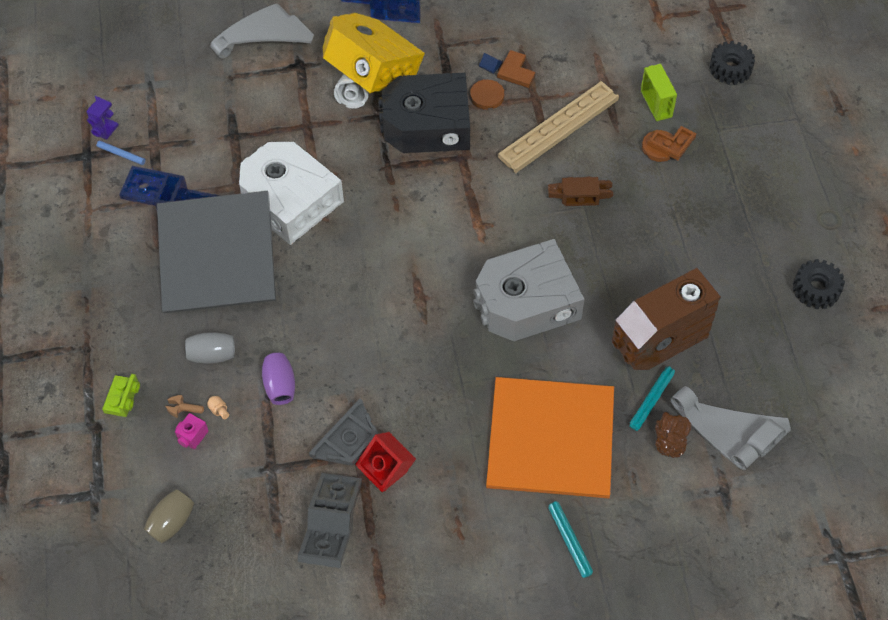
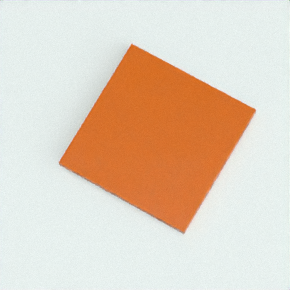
M496 377L486 488L610 499L614 386Z

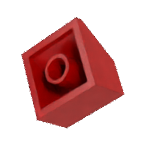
M390 432L375 434L355 465L381 492H384L407 473L416 458Z

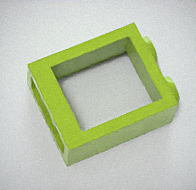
M661 64L645 67L641 92L655 120L660 121L672 118L677 93Z

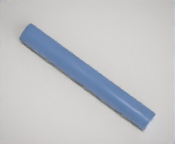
M99 140L97 142V147L140 165L145 164L146 160L142 157Z

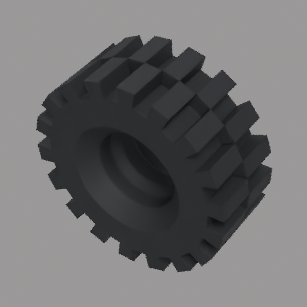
M727 41L723 42V46L721 44L717 45V48L715 47L712 52L709 65L711 75L714 74L715 79L719 78L721 83L726 81L727 85H730L731 82L734 85H737L738 82L742 84L752 74L755 55L752 54L751 48L747 50V45L741 46V42L734 44V41H730V44ZM727 62L735 63L737 66H730Z
M815 259L813 263L809 260L806 265L804 263L801 265L793 282V292L796 291V298L801 297L800 302L802 304L806 302L807 307L814 305V309H819L820 306H822V309H827L828 305L831 307L839 300L845 280H843V273L839 274L840 269L838 267L836 269L833 268L835 264L830 263L828 265L826 260H823L821 263L819 259ZM811 282H820L825 286V289H817Z

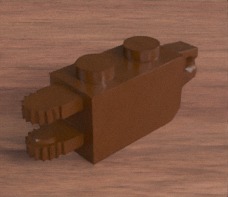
M598 177L562 178L561 183L548 184V197L562 199V204L565 206L599 205L600 199H610L614 195L613 191L609 190L612 188V182L609 180H599Z

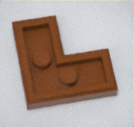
M510 50L497 73V78L529 88L536 72L521 68L526 55Z
M680 126L673 137L656 130L648 140L647 145L679 160L696 138L697 133L683 126Z

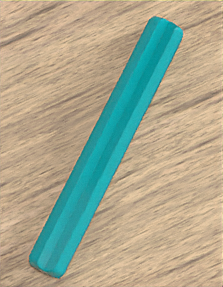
M665 367L631 420L630 428L635 431L641 428L674 376L675 370L673 368Z
M555 501L549 504L548 509L583 578L591 576L593 570L559 502Z

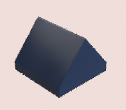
M484 53L479 67L494 74L503 64V61Z

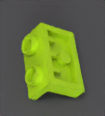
M131 374L130 378L115 375L102 409L104 413L127 417L128 412L133 408L135 393H138L140 389V382H138L136 374Z

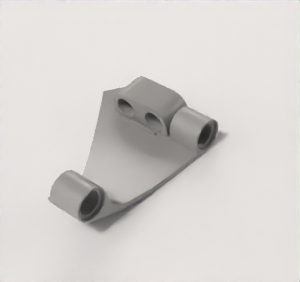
M273 4L252 13L230 26L211 42L210 47L223 59L230 55L235 44L264 41L292 42L293 44L298 42L311 43L314 34L295 15H289L279 4Z
M686 386L682 387L671 397L673 406L683 417L689 419L691 426L716 450L742 470H746L759 456L764 457L791 431L788 418L751 414L702 404L698 402V397H696L695 393Z

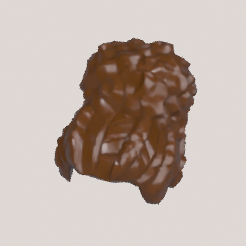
M664 412L661 420L656 421L657 439L655 445L661 455L678 458L686 451V437L691 431V422L688 418L681 415L673 416L668 412Z

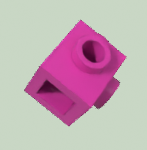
M190 413L183 421L179 422L175 431L178 443L185 448L189 446L194 450L209 432L206 422Z

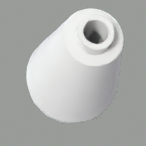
M343 74L335 85L334 97L338 103L345 104L347 108H359L367 101L369 92Z

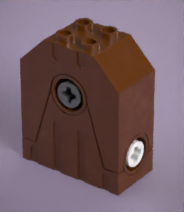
M695 268L684 274V276L682 275L634 300L615 320L612 344L616 349L620 350L625 362L630 364L634 370H650L709 337L721 296L699 269Z

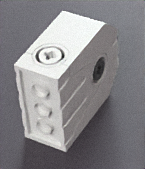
M268 142L264 146L259 147L255 153L245 158L241 163L239 179L241 194L268 190L271 229L290 245L344 202L341 180L295 142Z

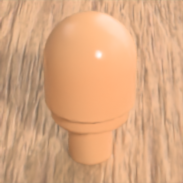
M219 396L210 397L207 405L211 412L216 416H221L222 419H227L229 413L226 411V403Z

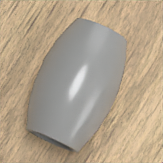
M208 332L188 337L185 341L186 359L202 364H213L230 360L235 357L234 336L225 333Z

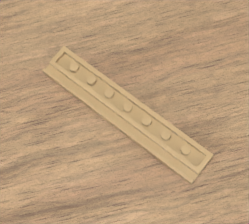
M602 81L498 153V158L517 173L618 101L619 95H615L613 90Z

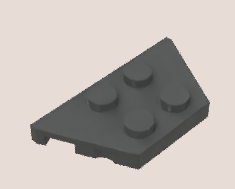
M361 399L346 412L309 452L311 458L350 466L357 462L375 434H378Z

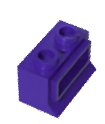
M95 96L96 101L87 110V121L92 126L91 132L94 136L107 140L119 124L108 119L114 114L109 110L112 103Z

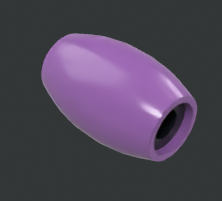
M283 353L267 355L264 358L262 367V379L266 394L275 405L287 404L293 400L295 393V377L292 366Z

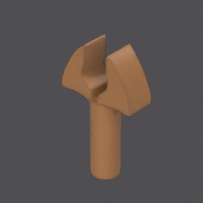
M182 395L167 399L169 404H177V406H165L167 411L176 418H178L179 413L182 411L199 414L204 412L203 406L184 403Z

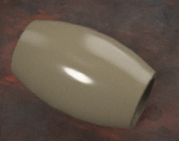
M174 490L165 496L152 510L144 530L161 544L166 542L186 523L192 512L194 502L179 490Z

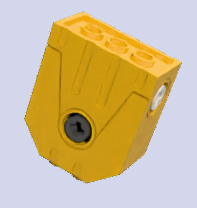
M358 13L332 17L322 47L323 59L369 93L383 90L398 76L417 75L425 54L380 20Z

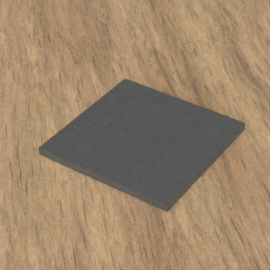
M268 190L157 203L163 313L276 301Z

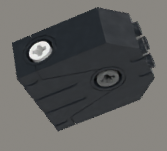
M466 72L398 76L382 90V98H379V108L383 109H380L379 116L380 122L383 123H380L381 133H384L385 141L402 153L455 151V149L456 151L470 150V117Z

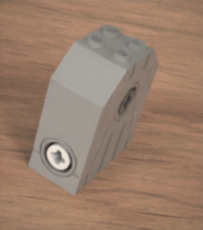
M555 239L488 259L476 279L475 299H473L476 310L481 312L482 324L484 326L487 325L489 332L501 337L517 341L582 319L584 297Z

